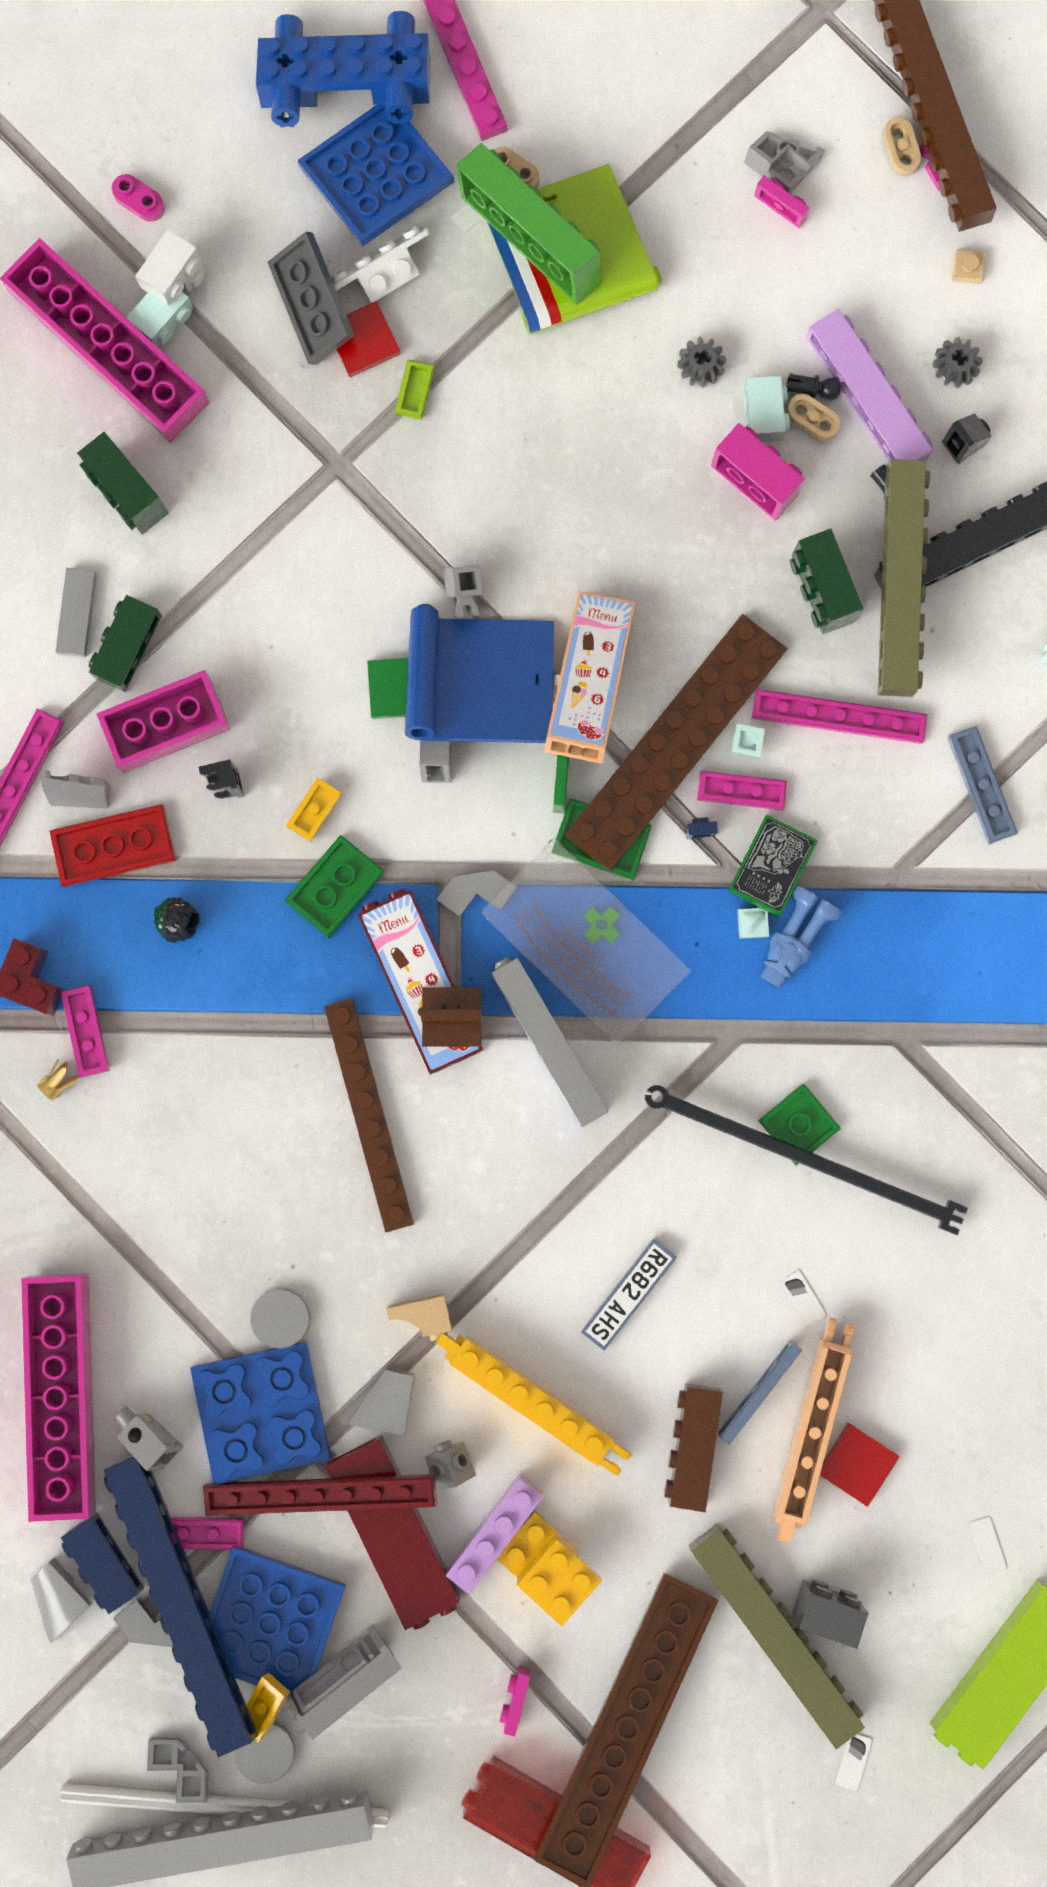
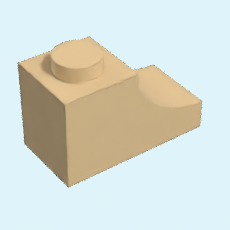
M446 1293L389 1305L386 1308L388 1320L408 1321L421 1330L422 1337L429 1336L430 1341L437 1340L441 1333L447 1335V1332L453 1329Z

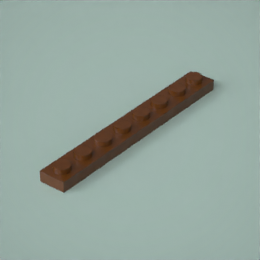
M348 999L326 1005L324 1009L385 1233L414 1225L353 999Z

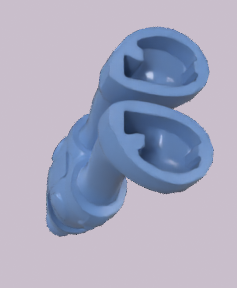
M797 885L792 893L796 900L794 912L781 933L776 932L770 940L767 961L763 963L766 967L760 975L761 978L778 988L782 986L786 978L790 979L792 977L790 974L794 973L800 965L807 962L811 955L808 949L821 927L830 920H839L843 913L829 902L821 899L809 924L801 936L796 938L795 936L806 915L819 898L817 895Z

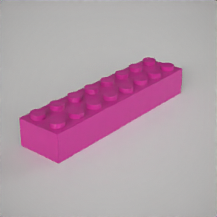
M41 238L0 277L7 291L170 443L210 403L205 391Z
M88 1273L27 1276L21 1278L28 1522L89 1519L96 1513Z

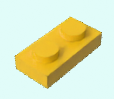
M317 777L286 827L312 842L343 795L342 792Z
M270 1673L262 1676L246 1705L259 1735L255 1739L258 1742L266 1737L291 1693Z

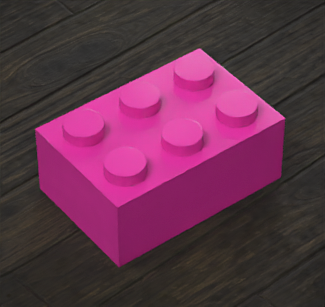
M738 423L716 447L711 467L776 521L798 496L805 478L802 477L803 474L797 466L791 463L788 465L782 460L780 453L773 446L763 444L752 428L748 426L743 427Z

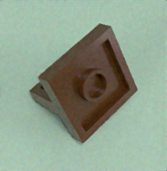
M422 987V1047H482V988Z

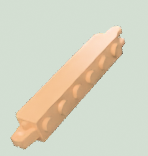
M829 1317L823 1338H819L773 1509L775 1514L774 1522L780 1523L776 1537L778 1540L787 1543L791 1542L794 1529H801L802 1524L806 1525L852 1356L850 1343L854 1324L847 1322L843 1329L841 1343H836L832 1341L837 1323L836 1318Z

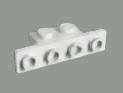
M415 225L402 233L404 237L397 242L390 240L378 248L380 252L370 257L368 254L354 262L356 267L346 272L345 269L336 272L331 276L336 291L357 279L370 303H373L420 275L407 248L428 236L430 232L425 227L418 228Z

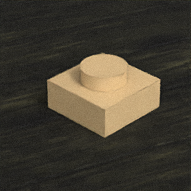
M957 249L954 257L952 281L980 284L983 280L985 252Z

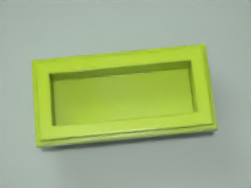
M407 359L394 414L419 420L423 419L435 365Z

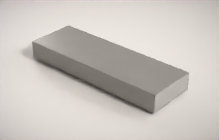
M66 567L55 650L57 654L86 657L97 574L95 570Z

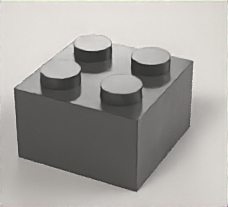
M812 1579L811 1583L802 1581L792 1612V1617L798 1628L858 1649L869 1614L862 1605V1601L857 1599L858 1595L845 1589H840L839 1593L829 1590V1585L819 1580Z

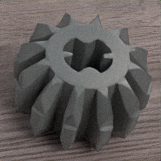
M700 336L698 337L697 345L689 340L686 344L687 349H681L679 352L681 359L678 360L677 367L683 369L681 372L682 379L691 377L689 383L691 386L695 384L696 380L700 381L702 388L706 386L707 380L715 384L717 376H722L725 369L722 365L726 363V357L720 355L723 350L722 346L713 348V338L706 344ZM701 359L706 361L703 365L698 364Z
M960 337L955 338L953 343L946 340L942 345L943 348L936 350L935 356L937 359L933 361L932 365L934 368L939 369L935 374L936 378L943 376L946 378L944 380L945 386L950 381L954 382L955 388H959L962 382L969 385L973 381L972 377L979 375L980 369L978 366L982 364L983 358L976 356L980 351L979 347L970 348L971 339L967 340L965 344L961 343Z

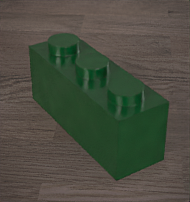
M128 595L125 596L123 601L117 603L113 613L115 618L112 625L105 628L101 637L102 645L98 653L95 652L92 655L88 665L90 668L89 673L95 679L123 692H126L162 617L157 608Z

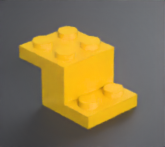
M535 1510L497 1558L501 1564L517 1577V1586L561 1627L602 1582V1578L579 1558V1550Z

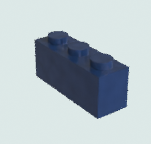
M97 1512L60 1537L63 1541L61 1544L63 1551L69 1558H74L79 1566L77 1571L80 1578L85 1584L89 1583L95 1592L93 1596L97 1605L101 1609H106L108 1614L139 1595L145 1588Z

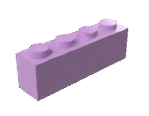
M519 1473L447 1567L446 1577L470 1594L541 1502L543 1491Z

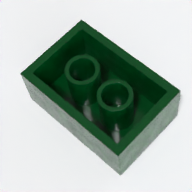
M105 431L77 452L83 461L79 466L85 472V475L100 490L111 507L116 509L122 520L131 530L137 528L143 535L169 514L159 496Z
M830 528L799 540L792 553L790 565L795 575L799 574L803 585L800 586V590L806 602L809 601L813 609L811 618L816 628L820 627L822 634L855 623L863 610V606L832 529Z

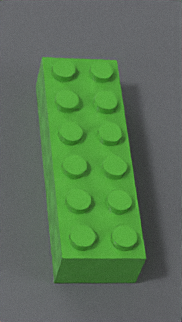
M480 143L456 164L462 199L576 305L602 283L600 250L596 243L591 239H585L573 222H567L560 215L555 205L552 203L547 204L534 186H528L522 181L519 173L513 167L508 168L495 150H489Z

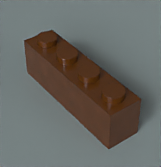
M685 1383L684 1390H679L677 1408H682L680 1420L674 1421L673 1438H677L676 1450H670L668 1467L673 1468L671 1480L666 1479L664 1497L669 1498L668 1503L670 1507L706 1512L723 1395L720 1388Z

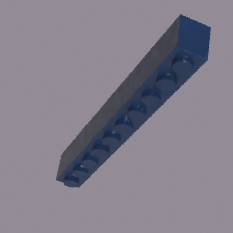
M134 1457L104 1469L105 1486L110 1493H113L117 1503L115 1505L117 1516L125 1523L128 1531L126 1534L127 1541L130 1547L135 1549L137 1553L139 1571L144 1578H147L151 1588L149 1589L150 1599L159 1608L162 1616L160 1619L162 1629L171 1638L174 1659L177 1663H181L185 1674L183 1677L184 1684L187 1690L192 1692L196 1701L195 1711L199 1720L204 1721L208 1731L207 1741L210 1748L216 1751L219 1758L252 1743L259 1735L152 1470L146 1471Z

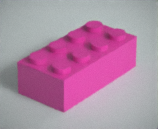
M205 670L96 713L116 765L124 773L231 730L211 678Z

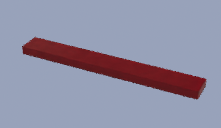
M435 1474L229 1482L218 1485L206 1483L203 1486L206 1516L436 1507L438 1504Z

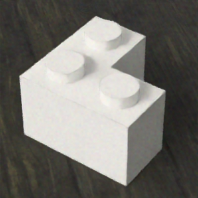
M167 229L135 277L140 288L169 306L173 299H177L181 295L183 290L190 293L193 287H198L204 278L205 270L197 248Z

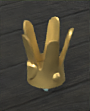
M57 1059L49 1074L39 1081L37 1087L43 1093L39 1100L46 1096L54 1101L63 1090L79 1081V1075L76 1074L58 1084L66 1074L67 1062L62 1063L52 1074L58 1064L59 1059Z

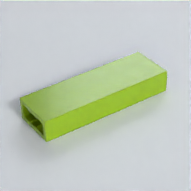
M1038 1579L929 1722L935 1730L933 1736L945 1747L948 1748L952 1744L959 1750L957 1755L971 1767L975 1763L984 1770L1047 1685V1586Z

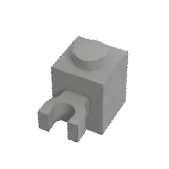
M481 566L443 569L446 598L457 597V603L454 608L455 617H463L462 609L465 605L470 608V616L479 615L478 606L473 600V595H483Z

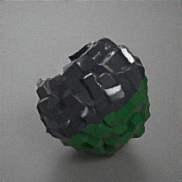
M182 897L167 898L159 906L155 907L154 924L162 938L168 942L177 943V941H185L194 937L196 934L195 929L200 923V914L190 903L186 902Z

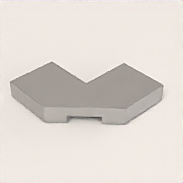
M494 870L453 876L436 901L458 917H461L476 895L501 911L517 889V886Z
M139 1598L113 1618L131 1643L165 1647L173 1646L169 1634H165L162 1629L160 1619L156 1621Z
M150 1738L148 1741L147 1771L177 1770L176 1803H207L209 1770L180 1738Z

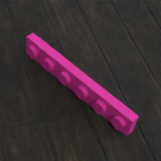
M423 0L481 141L507 132L506 121L455 0Z

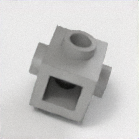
M450 1440L444 1441L434 1446L435 1452L425 1456L429 1473L435 1474L437 1491L457 1487L476 1476L464 1442L451 1444Z

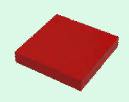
M377 301L346 314L355 336L339 347L337 352L349 378L401 354Z
M848 1422L824 1459L820 1476L868 1507L900 1456Z

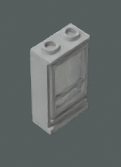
M373 1625L367 1629L368 1635L364 1638L360 1636L358 1643H351L293 1690V1695L289 1694L287 1699L290 1705L286 1709L292 1716L291 1720L301 1734L307 1731L310 1737L315 1739L402 1668L390 1647Z

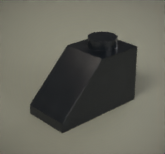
M974 413L955 421L942 440V443L955 461L960 464L983 448L992 436L988 424L983 419H979Z

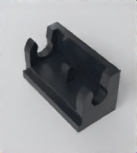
M230 759L199 766L200 775H204L208 780L209 785L206 786L207 789L211 791L226 789L224 792L215 793L214 796L216 798L244 797L238 768Z

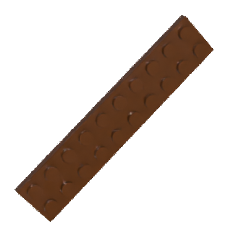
M742 613L566 832L564 837L607 871L611 872L788 648Z
M663 1572L533 1857L535 1862L584 1887L591 1886L719 1601L718 1599Z

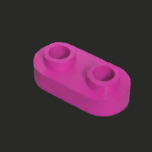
M123 174L115 178L112 183V193L120 205L148 222L161 218L165 206L159 193L132 175ZM124 185L130 186L126 191L121 190ZM148 200L153 201L152 205L150 206L144 205L145 202Z

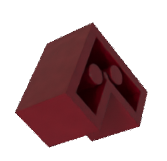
M13 938L0 970V996L44 1014L54 1016L64 988L38 979L49 951Z

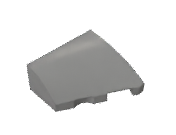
M766 131L749 147L744 162L762 177L765 175L769 179L777 180L785 191L791 193L820 161L825 150L817 147L816 151L799 147L800 141L783 139L778 134Z
M41 770L40 779L43 791L51 806L109 808L110 785L105 779L83 777L74 774L51 776L50 771Z
M385 1369L360 1407L351 1417L350 1425L404 1436L415 1373Z
M55 1558L51 1559L31 1579L46 1634L51 1643L92 1604L72 1582L74 1578Z

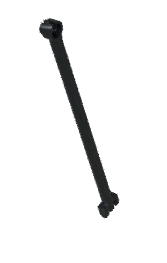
M660 1085L651 1086L646 1090L651 1094L655 1091L662 1094L660 1102H654L652 1095H644V1100L650 1108H665L940 1220L937 1228L957 1236L960 1230L954 1226H949L950 1221L962 1225L964 1219L953 1213L957 1210L960 1213L966 1214L968 1208L947 1200L946 1206H942L669 1095L667 1090Z

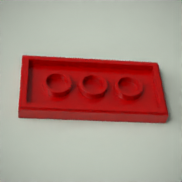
M163 804L49 830L61 887L63 888L176 861Z

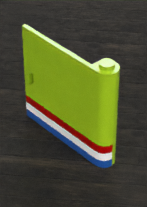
M609 164L537 189L541 198L547 204L552 203L555 205L560 215L567 222H573L578 227L580 234L585 239L594 241L600 250L602 283L577 305L487 222L519 301L523 322L529 335L657 291L658 284L662 282L658 267H652Z

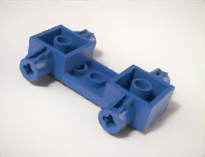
M394 11L387 18V34L303 37L302 20L292 14L281 15L275 21V38H258L256 88L261 108H272L271 119L280 128L295 127L299 122L300 107H317L318 91L371 90L373 105H385L386 119L393 122V124H408L413 118L414 104H430V49L428 33H415L414 16L406 11ZM398 109H401L403 114H398Z

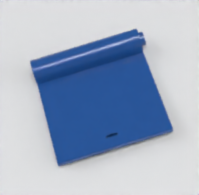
M420 604L414 607L410 615L405 735L410 739L419 741L546 743L553 711L554 621L440 619L438 610L429 604Z

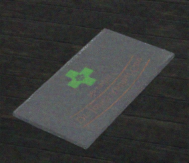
M555 838L549 840L541 852L481 912L504 937L617 1046L623 1044L624 1040L691 972L682 961Z

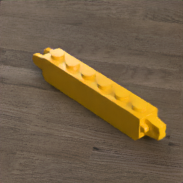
M441 1333L436 1340V1344L447 1351L444 1357L450 1361L449 1364L596 1466L600 1464L613 1474L619 1475L622 1471L619 1466L604 1457L608 1450H613L617 1455L626 1460H629L632 1456L628 1450L616 1443L613 1436L468 1336L464 1338L459 1334L455 1340L448 1334Z

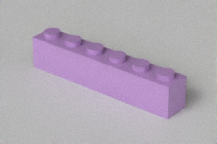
M838 308L811 325L806 336L833 378L840 383L841 390L888 461L890 462L891 459L927 460L933 451L929 436L925 432L920 431L916 425L915 415L910 409L904 407L900 401L899 391L894 385L890 386L885 378L883 367L879 362H874L870 356L867 343L864 339L857 337L853 331L854 326L851 319L847 315L843 316Z

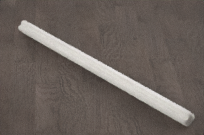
M66 1783L60 1789V1801L64 1803L225 1815L232 1811L239 1813L248 1812L260 1806H268L270 1808L289 1802L208 1795L207 1803H176V1792ZM371 1808L374 1827H387L388 1810Z

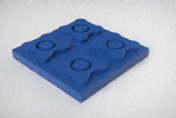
M385 105L374 106L297 160L299 167L362 247L455 182L453 174L410 122L408 124H393V122L386 119ZM398 109V114H403L401 110Z
M307 1341L287 1347L273 1348L190 1367L214 1485L331 1459Z
M233 1546L209 1614L235 1678L257 1686L262 1676L270 1673L293 1695V1690L317 1671L346 1584L259 1553Z

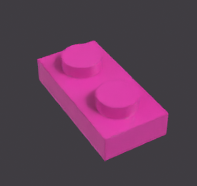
M763 175L757 183L754 196L793 225L800 228L806 221L810 208L802 198L796 195L792 196L785 191L777 180L769 179Z
M518 1666L517 1674L510 1675L507 1692L511 1693L509 1705L503 1704L499 1722L504 1723L503 1734L514 1737L516 1735L530 1679L529 1668Z

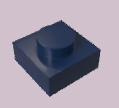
M708 817L692 819V823L687 824L685 828L687 839L715 837L718 833L717 821L709 822Z

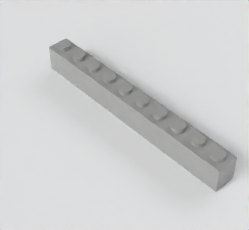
M350 1790L342 1795L332 1797L322 1795L304 1802L289 1801L281 1806L270 1808L268 1806H260L253 1811L242 1813L232 1811L220 1817H200L192 1822L181 1824L179 1822H171L164 1827L153 1829L143 1827L135 1832L125 1834L115 1832L103 1838H82L72 1844L66 1861L73 1887H111L372 1840L374 1820L367 1790L360 1792Z

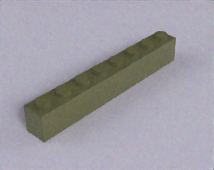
M891 459L886 467L877 694L881 696L913 697L918 689L922 688L923 672L918 671L919 660H922L924 655V643L919 642L920 631H923L925 626V614L920 612L921 603L925 602L926 585H921L922 574H925L927 569V557L923 556V545L926 546L928 540V528H924V517H927L929 512V500L925 499V489L929 488L930 471H926V461Z
M716 1524L689 1545L690 1551L837 1750L865 1728L860 1719L864 1714L854 1700L848 1703L842 1693L846 1690L835 1675L830 1678L825 1672L824 1668L828 1665L819 1652L816 1650L814 1653H811L806 1643L809 1642V1639L798 1626L794 1629L787 1619L791 1615L783 1603L780 1601L775 1604L770 1597L773 1590L763 1577L758 1580L751 1570L755 1566L747 1554L744 1552L739 1555L734 1548L737 1541L727 1528L722 1531Z

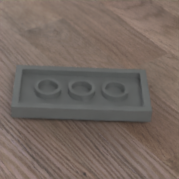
M305 231L267 263L308 364L316 365L355 335L314 234Z

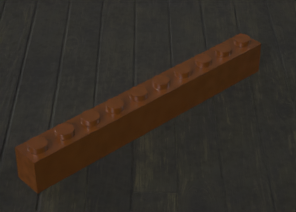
M874 0L876 19L879 23L882 22L886 46L891 47L894 54V68L896 72L901 73L904 95L906 97L909 96L912 103V117L915 122H919L921 141L923 146L928 147L930 152V165L933 172L937 171L940 179V193L942 197L947 198L951 222L956 223L959 232L992 222L997 207L920 0Z

